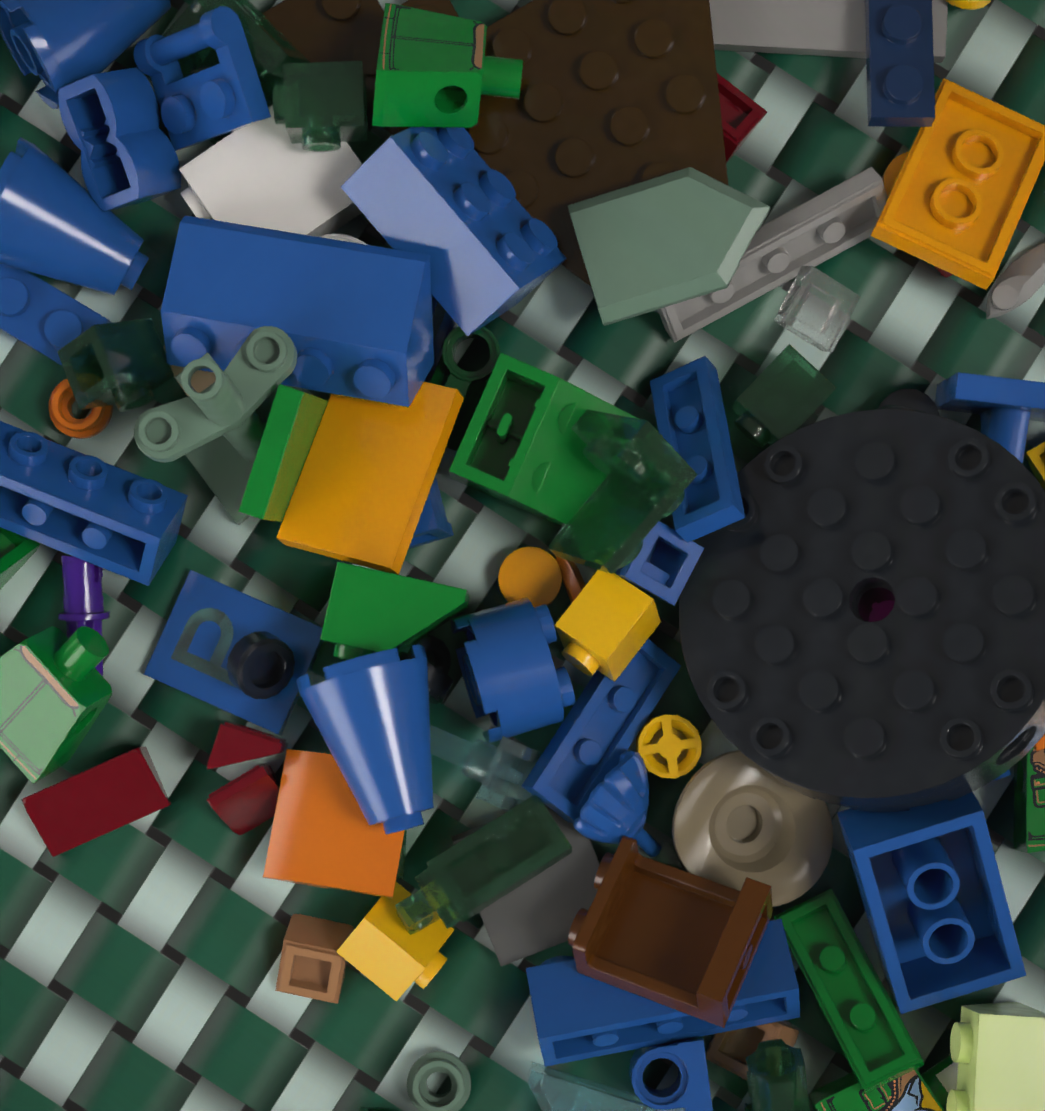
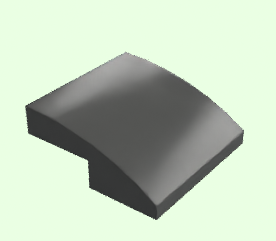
M539 802L452 836L454 847L501 967L568 941L569 931L577 912L581 908L589 910L598 891L594 888V880L599 867L597 856L590 839L575 830L573 823H568L543 802Z

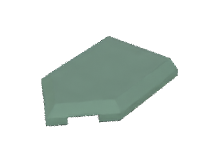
M692 167L568 205L603 325L613 324L727 288L739 268V262L755 233L760 230L771 210L770 206Z

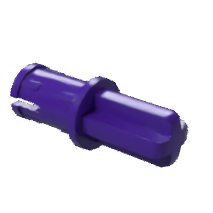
M62 555L64 612L58 613V620L66 621L68 638L81 626L90 627L102 636V619L110 618V611H104L103 568L71 555ZM102 660L95 668L103 676Z

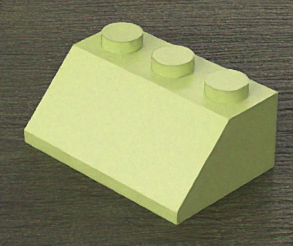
M1019 1002L961 1006V1022L953 1024L950 1035L951 1058L954 1063H958L957 1090L951 1089L949 1091L946 1111H1045V1013Z

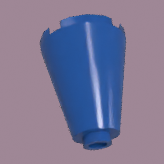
M0 0V34L23 75L25 76L31 72L35 76L39 75L46 85L35 92L49 107L58 109V92L60 88L105 70L170 10L171 3L170 0Z
M20 137L17 141L15 153L11 151L0 168V263L110 295H115L120 285L132 291L149 259L148 256L139 252L144 239L112 211L103 212L96 205L88 190L34 143Z
M412 645V659L400 661L398 650L394 648L324 667L325 681L311 686L308 674L296 680L299 693L369 826L383 823L386 835L424 825L421 812L434 808L428 663L423 645Z

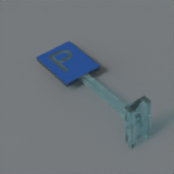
M190 570L144 675L282 736L294 706L301 697L296 680L308 674L311 686L325 681L324 677L315 674L312 670L314 661L323 643V640H320L322 627ZM266 631L277 636L292 650L295 660L294 673L288 685L279 694L268 699H254L245 695L230 681L227 671L228 656L234 645L244 636L253 632ZM430 725L431 754L462 767L463 775L482 783L476 798L502 809L521 810L525 800L508 793L511 783L519 785L523 779L524 773L518 771L522 759L536 764L543 752L504 736L498 747L480 739H477L473 744Z

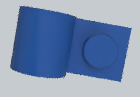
M702 1037L635 1050L630 1060L629 1075L634 1092L643 1104L659 1110L683 1108L684 1111H713L704 1040ZM658 1058L669 1059L678 1066L676 1081L670 1087L663 1090L653 1089L643 1081V1072L646 1066L652 1060Z

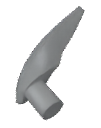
M1045 242L1020 256L997 278L988 294L986 319L1002 316L1014 310L1030 299L1044 284Z

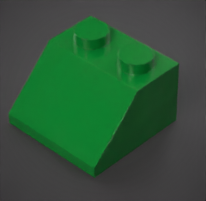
M337 562L320 640L334 644L333 656L344 660L394 648L401 652L411 646L418 638L430 634L467 610L470 595L466 589Z

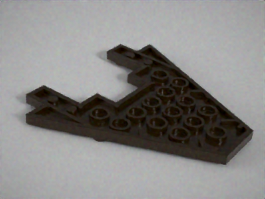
M284 0L250 20L253 28L259 34L373 120L376 68L384 10L378 0ZM408 0L401 4L402 6L459 17L450 0ZM533 0L487 27L486 56L523 60L519 99L481 95L478 124L465 129L474 141V150L490 169L499 171L511 182L516 191V199L530 216L539 219L552 230L558 242L557 247L567 258L561 265L591 287V283L568 205L688 167H692L728 185L709 0ZM411 127L382 128L391 135H395Z

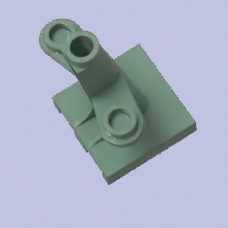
M263 326L250 333L224 371L209 353H206L200 359L191 361L181 373L175 376L189 396L144 411L138 417L134 426L135 442L138 448L151 460L166 463L186 455L238 525L251 517L238 511L278 386L293 372L297 364V350L291 338L277 327ZM199 369L212 370L216 381L201 393H198L191 386L193 374Z

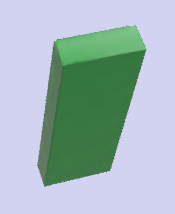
M832 888L774 916L775 920L782 919L789 949L864 1094L923 1066L924 1061Z

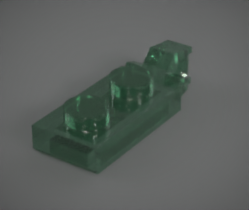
M533 795L426 862L427 869L415 877L421 889L395 905L397 915L410 935L419 932L440 918L446 928L457 924L460 920L463 923L572 853V846L540 798Z

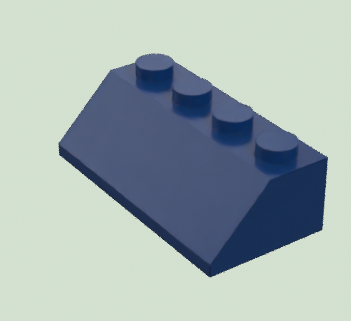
M186 215L180 221L161 307L168 365L185 367L191 361L200 359L206 353H209L224 371L253 330L263 326H273L283 330L291 338L297 350L295 369L281 385L405 407L411 405L434 365L430 255ZM204 368V369H199V370H202V371L213 372V371L210 370V369H205V368Z

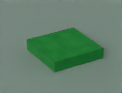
M279 384L238 512L263 520L283 521L326 409L327 400Z

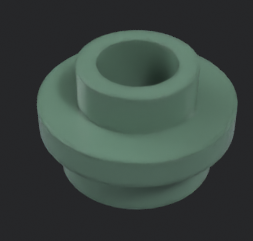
M433 1051L421 1056L412 1065L407 1078L408 1096L412 1104L419 1111H459L468 1100L471 1091V1076L467 1066L459 1057L445 1051ZM443 1072L450 1077L452 1086L444 1094H435L428 1088V1077L432 1073Z

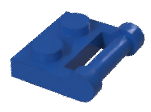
M219 6L204 13L197 24L166 37L152 35L136 44L134 48L135 63L143 74L151 78L161 109L162 121L168 130L175 151L195 146L271 117L241 21L231 8ZM208 47L216 49L219 64L185 78L183 77L178 62L179 59Z

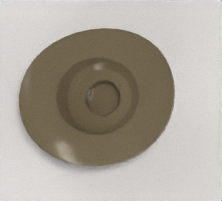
M740 750L721 754L704 764L686 784L674 810L672 836L678 858L688 873L741 891L746 877L771 886L772 907H776L802 896L821 877L832 851L833 825L825 801L807 797L786 786L745 756Z

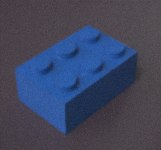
M411 127L392 135L341 186L342 190L393 249L430 255L431 294L467 336H470L516 306L567 259L557 247L558 242L552 230L539 219L530 216L516 199V191L511 182L499 171L490 169L474 150V141L465 128Z
M973 792L952 801L945 799L929 805L912 807L909 811L881 813L856 811L849 808L837 812L881 967L900 1014L1027 976L984 812Z

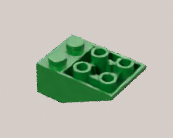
M500 353L451 464L449 474L451 479L601 543L618 509L643 514L664 463L658 428L555 375Z

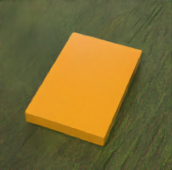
M943 78L935 93L934 122L931 127L919 128L870 236L987 290L995 278L1045 162V125Z
M423 382L411 405L405 407L331 393L276 538L286 546L399 575L464 400L462 394L458 389Z

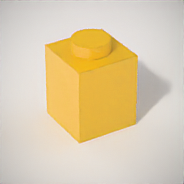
M601 565L556 622L555 628L564 647L561 653L569 663L588 676H593L598 670L615 682L661 623L655 600L604 565Z
M396 882L393 898L381 897L337 950V953L397 1002L413 982L424 989L442 968L448 958L439 950L453 933L454 929Z

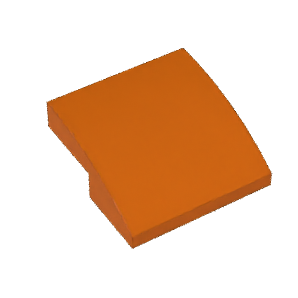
M287 749L263 878L393 898L405 830L386 835L383 823L369 826L332 754Z

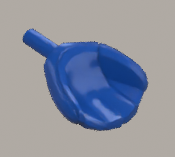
M626 751L620 754L619 764L605 775L604 780L590 793L589 799L580 810V817L576 818L573 826L584 837L601 843L619 844L624 835L636 839L637 845L649 857H655L661 851V845L643 828L646 823L649 807V782L644 760L638 752Z

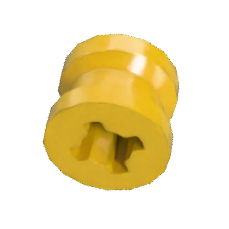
M664 714L651 718L643 725L636 738V752L642 756L646 770L661 778L675 779L686 775L697 765L701 756L702 741L698 730L689 720L679 715Z

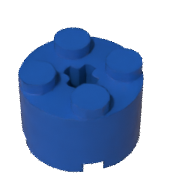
M526 597L451 619L452 634L465 631L467 642H464L465 647L456 649V654L475 717L479 718L488 715L493 729L482 732L488 744L564 720V707L576 703L575 695L566 668L563 666L555 669L549 643L556 642L557 636L550 611L546 604L533 607L530 600Z

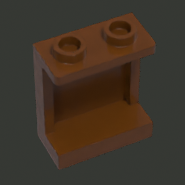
M624 835L615 854L607 852L599 864L594 880V888L598 891L589 910L581 908L572 922L568 936V945L573 946L577 972L724 1028L773 914L771 886L746 877L741 891L644 857L638 852L637 840Z

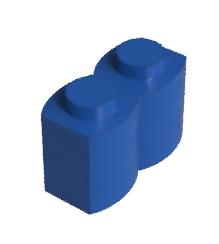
M138 67L92 74L59 89L58 102L63 124L74 144L81 150V169L86 187L96 205L103 212L147 202L181 188V172L179 170L180 164L177 154L168 137L159 128V107L154 90Z

